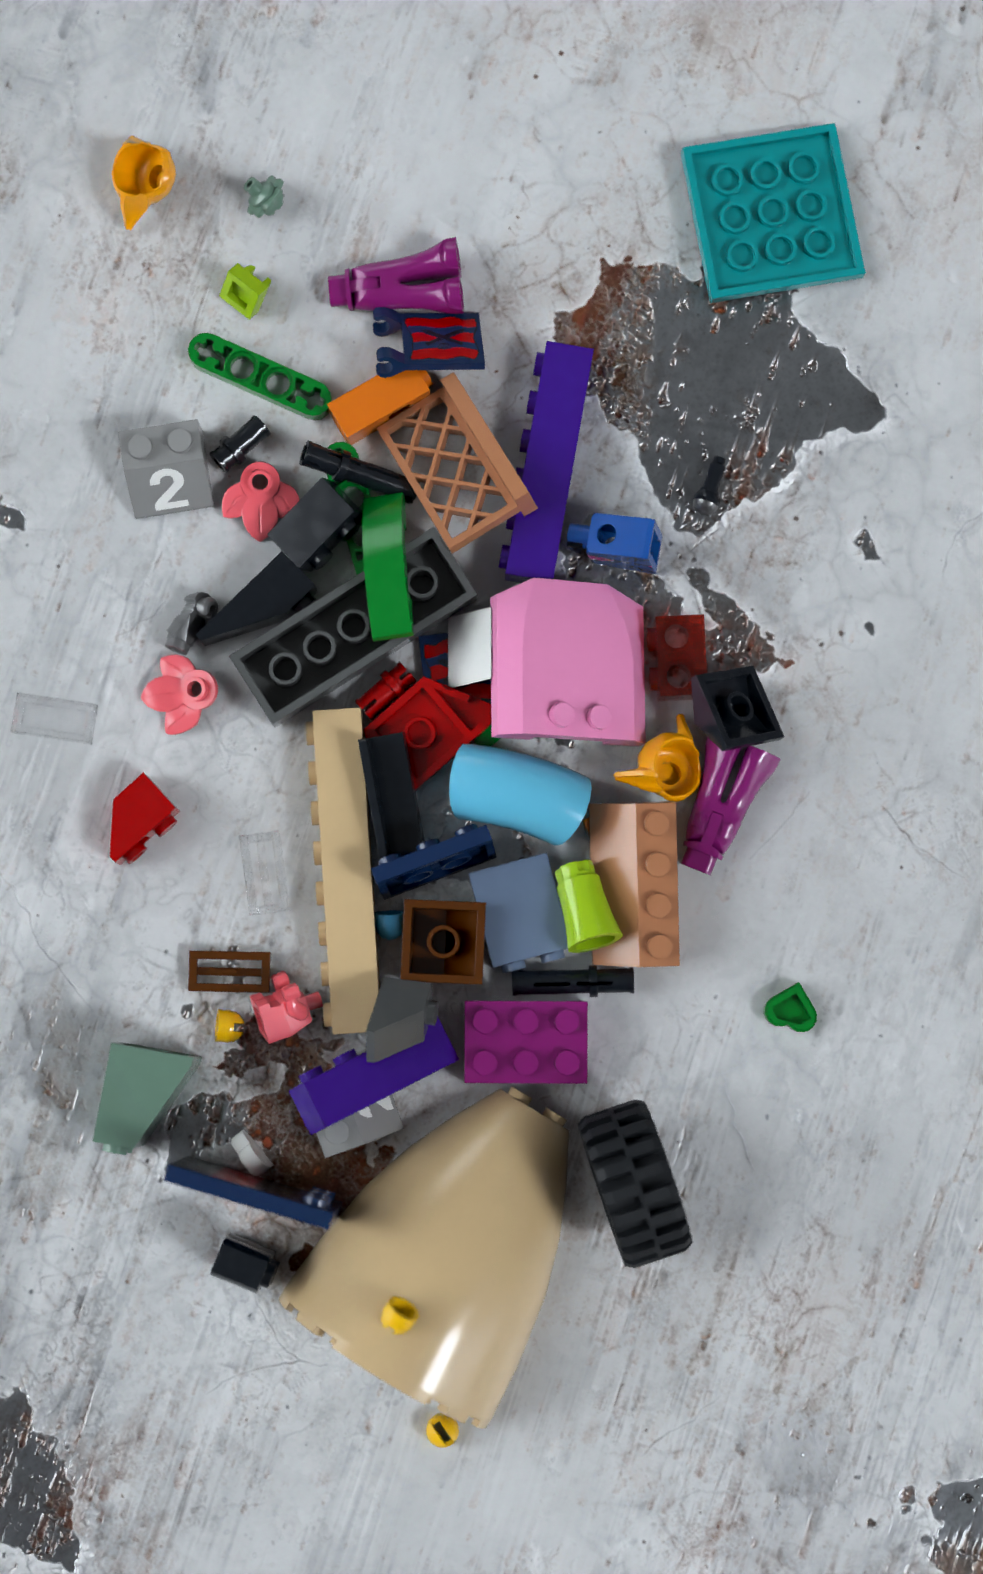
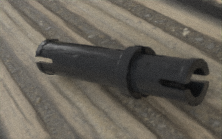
M309 440L303 447L299 464L331 475L334 481L342 482V480L384 495L403 492L405 502L408 504H412L417 496L404 475L352 457L349 451L341 450L338 452Z
M589 965V969L512 971L513 996L590 993V997H598V993H634V968L597 969V965Z

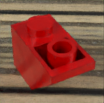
M144 772L113 799L110 858L119 865L125 861L131 864L143 855L147 850L144 844L155 834L162 837L177 823L174 817L180 812Z

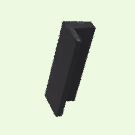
M405 732L358 739L379 858L381 859L394 853H401L402 856L417 851L416 847L425 842Z

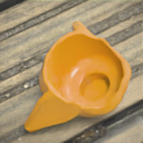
M130 136L122 143V147L114 159L111 173L113 186L120 197V206L126 230H132L151 204L158 203L169 195L176 178V168L169 150L162 146L151 144L148 141H143L135 136Z
M683 714L676 716L677 733H661L646 742L638 753L637 768L615 772L613 775L615 780L635 786L641 790L654 792L672 802L682 801L694 793L701 781L700 753L694 746L693 737L687 726L685 716Z

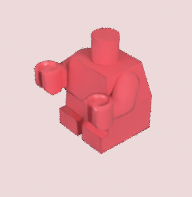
M285 971L278 972L270 977L275 989L272 995L263 996L261 993L249 996L259 1031L269 1044L291 1037L312 1022L310 1011L323 1007L318 991L304 995L296 983L290 984L288 974Z

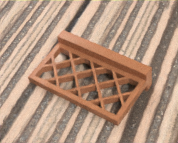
M454 372L440 380L443 384L442 388L376 428L452 554L517 513L522 512L525 517L538 509L529 491ZM444 402L448 408L444 424L426 421L429 410ZM454 419L458 426H452ZM404 426L415 428L410 445L394 443L390 435ZM423 429L441 432L436 449L418 447ZM449 434L466 437L462 454L444 451ZM472 448L477 456H471ZM400 452L407 453L405 459ZM415 455L433 458L428 475L411 471ZM441 459L459 462L454 479L436 477ZM467 464L484 466L485 471L481 484L463 481ZM491 479H492V481L494 482V484L496 485V487H494V486H489V483H490V480H491ZM418 482L425 483L424 489L421 488ZM433 485L451 487L447 505L435 504L429 501ZM460 489L478 492L473 510L455 507ZM486 494L502 496L507 503L506 506L494 513L481 512ZM437 512L444 513L442 521L438 516ZM452 515L470 518L467 530L452 538L448 532Z

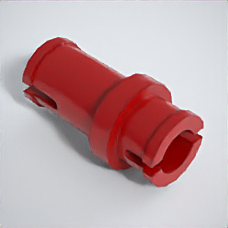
M400 661L391 671L387 672L384 670L380 674L381 679L359 699L355 700L361 709L366 707L372 700H376L364 711L371 720L397 696H402L406 688L416 682V679L409 672L402 679H399L407 671Z

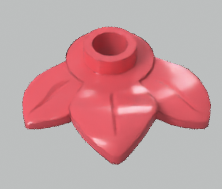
M257 461L249 464L243 470L240 482L226 490L222 499V513L225 518L242 516L247 532L254 539L261 542L268 537L267 534L276 526L278 518L282 519L300 499L292 486L280 481L279 473L275 467L267 462ZM262 474L267 478L268 485L264 489L254 487L252 479L255 475Z
M177 654L164 656L160 659V668L163 676L153 679L146 685L141 694V699L149 708L159 712H166L165 731L167 734L177 735L191 730L198 724L202 709L208 708L216 700L218 684L211 673L196 669L189 658ZM196 682H199L202 691L200 695L195 697L192 693V687Z

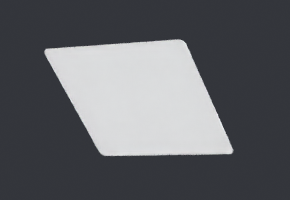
M491 607L449 618L448 686L454 688L491 679Z

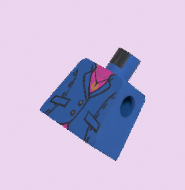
M593 513L590 526L570 523L567 534V547L586 549L587 555L592 563L656 574L663 535L655 519ZM609 538H615L611 543L605 544Z

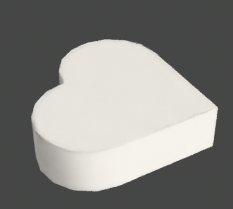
M241 1130L231 1139V1144L239 1154V1159L252 1175H263L274 1166L246 1131Z

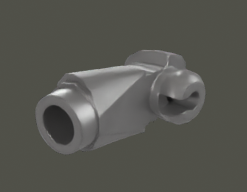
M196 592L185 597L184 601L186 604L183 611H181L180 615L176 616L167 629L168 639L165 647L169 650L187 655L190 647H193L197 640L196 634L206 625V619H212L217 614V601L204 592Z

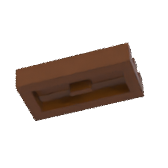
M189 951L188 991L270 993L271 952ZM198 959L262 961V968L198 967ZM198 975L261 977V984L197 983Z

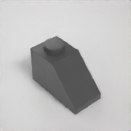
M388 977L383 978L366 1029V1062H378L424 1041L428 1026H435L438 1016L439 1003L432 1000V983Z

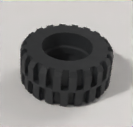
M634 1099L584 1116L578 1123V1129L624 1265L637 1268L687 1251L693 1243L689 1224L661 1139L646 1103Z

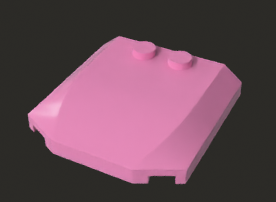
M531 578L490 597V607L492 609V738L530 740L535 737L602 741L604 745L635 747L646 743L643 606L608 584L545 578Z

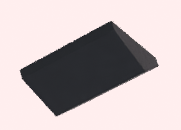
M754 666L699 674L691 678L695 724L721 751L779 741L785 737Z

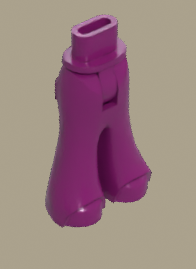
M456 237L444 239L435 246L414 255L368 263L351 270L350 268L345 269V274L328 276L331 307L348 305L349 311H354L355 309L374 311L377 307H386L390 309H425L447 314H463L464 297L460 279L462 274ZM437 279H446V280H442V281H438V282L427 283V284H420V285H405V284H402V283H408V282L430 281V280H437Z
M707 737L703 775L687 825L685 838L687 841L683 842L687 849L681 864L711 876L717 859H723L724 856L722 855L725 854L732 844L750 804L760 788L774 773L781 759L754 746H748L732 789L726 801L721 802L724 788L741 748L721 751Z

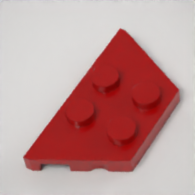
M423 676L363 730L366 738L405 732L415 791H417L455 757L457 750L462 744L472 743L491 726V703Z

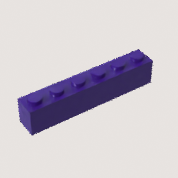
M547 341L545 353L537 352L533 376L540 377L538 391L530 390L526 414L533 415L531 430L523 428L519 452L527 454L524 468L516 467V472L538 509L525 517L522 512H519L506 522L505 529L513 530L510 545H502L499 568L506 569V581L523 583L531 578H554L594 351L592 348Z

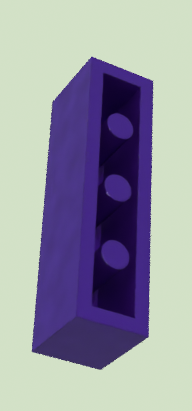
M437 1016L435 1026H428L423 1042L375 1063L366 1062V1052L357 1055L355 1049H351L332 1059L336 1067L324 1072L321 1065L299 1075L298 1077L302 1084L289 1090V1093L311 1136L458 1061L459 1058Z

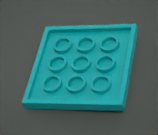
M835 123L682 147L680 154L710 303L864 277L866 272Z

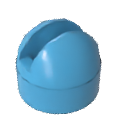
M383 910L375 912L374 921L377 934L386 940H394L403 934L404 911Z

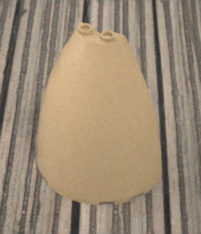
M512 1086L508 1093L498 1089L452 1116L408 1147L374 1177L316 1243L279 1296V1302L286 1310L292 1312L295 1308L299 1311L296 1318L299 1323L317 1336L323 1337L325 1332L332 1337L330 1343L333 1345L332 1348L352 1362L424 1405L426 1403L430 1404L432 1399L439 1403L437 1409L454 1420L465 1424L468 1417L473 1418L471 1424L481 1429L487 1428L517 1370L545 1300L560 1241L567 1187L569 1130L563 1127L567 1120L547 1107L542 1114L528 1106L532 1098ZM394 1296L402 1297L411 1302L419 1313V1318L413 1327L401 1335H394V1329L389 1326L385 1329L381 1321L383 1308L390 1298Z

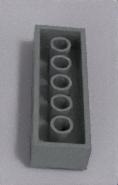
M432 527L405 545L408 593L412 600L414 636L373 641L363 571L229 655L274 728L477 600V592L435 527Z

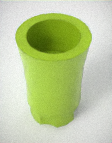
M592 860L573 861L560 866L555 871L558 882L556 888L563 911L568 952H588L603 948L620 940L623 934L612 914L600 876L596 874Z

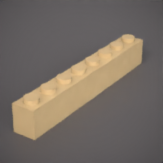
M361 707L312 711L313 721H306L307 745H314L315 761H308L309 784L317 785L318 801H311L312 825H319L320 841H313L314 864L322 865L323 881H316L317 906L324 905L325 921L318 922L319 945L327 946L328 962H321L322 986H329L330 1002L323 1003L324 1026L332 1027V1035L365 1033L380 990L377 932L374 921L375 901L373 873L371 870L372 854L368 793L358 739H364L363 713Z

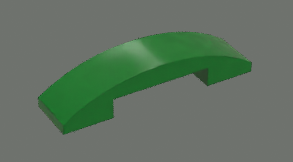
M403 492L364 498L362 543L370 627L374 642L414 636L412 600L408 593L404 531H407L405 496Z

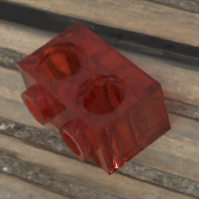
M704 614L657 616L653 622V628H647L648 652H655V667H649L650 691H657V701L693 700L691 678L695 675L707 673ZM671 629L680 630L686 637V644L680 648L669 646L665 641V633ZM675 668L683 670L688 676V684L682 688L673 687L667 680V672Z

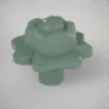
M272 175L262 182H259L254 177L248 179L244 185V190L251 195L248 200L249 207L247 212L250 215H255L257 218L262 217L264 214L267 216L273 215L283 205L284 194L281 188L284 181L281 178L276 179Z

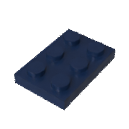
M477 824L467 825L455 831V837L442 842L438 838L427 840L416 847L417 851L405 856H401V853H394L381 858L378 861L379 865L371 868L383 899L392 898L497 858L487 825L479 828Z

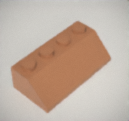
M676 802L589 803L590 860L594 864L596 874L600 876L610 909L623 934V937L617 942L592 950V965L623 967L680 966Z

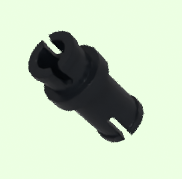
M253 415L230 437L224 436L219 440L220 446L211 451L209 455L223 472L227 473L236 463L241 465L246 460L245 455L262 440L269 437L271 433L266 425L257 416Z

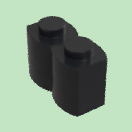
M230 1233L229 1236L225 1237L210 1275L257 1294L259 1289L262 1287L268 1289L269 1285L272 1284L280 1261L274 1259L276 1251Z

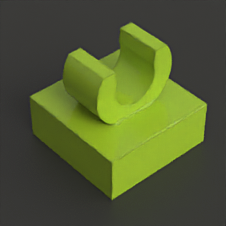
M237 263L228 271L219 296L250 320L259 312L271 284V279L267 277L262 282L253 275L255 271L253 265L244 268Z

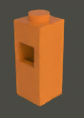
M405 370L387 378L377 375L327 404L329 414L345 441L353 445L376 432L377 427L429 396L430 390L428 387L432 386L433 382L426 370Z

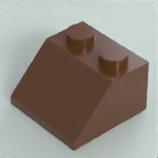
M404 899L400 979L428 983L483 985L486 902Z

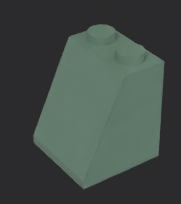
M124 1042L111 1043L92 1142L103 1143L102 1151L121 1155H127V1153H132L133 1149L144 1146L200 1066L202 1057Z

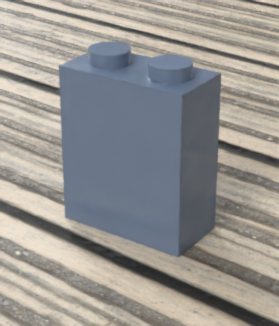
M547 853L468 873L475 902H486L485 941L493 968L501 966L502 973L504 974L526 968L524 960L540 956L541 962L547 963L565 958L563 950L568 949L566 927Z

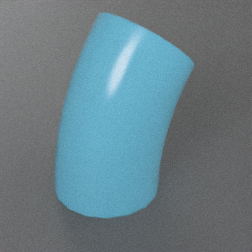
M469 743L462 744L456 752L452 763L449 785L450 805L457 819L508 828L538 838L554 846L562 845L577 830L587 811L592 790L591 781L588 777L562 765L517 751Z

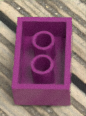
M465 1001L464 1083L588 1084V1001Z

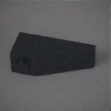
M281 551L196 634V637L204 646H208L285 621L317 600L314 597L318 592L317 587Z

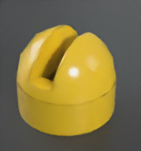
M218 1009L215 1024V1042L229 1043L238 1040L243 1035V1032L234 1031V1024H244L242 1016L231 1010Z
M398 1296L391 1297L381 1313L383 1327L386 1329L389 1326L394 1329V1335L406 1333L419 1318L416 1307L408 1300Z
M443 1413L432 1416L426 1427V1435L430 1443L439 1448H446L454 1444L459 1435L457 1420ZM439 1421L450 1437L447 1441L442 1439L440 1433L434 1427Z

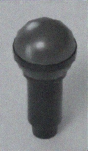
M714 456L713 462L709 465L703 487L693 497V507L701 515H712L720 506L718 489L725 470L724 464L726 460L723 457Z

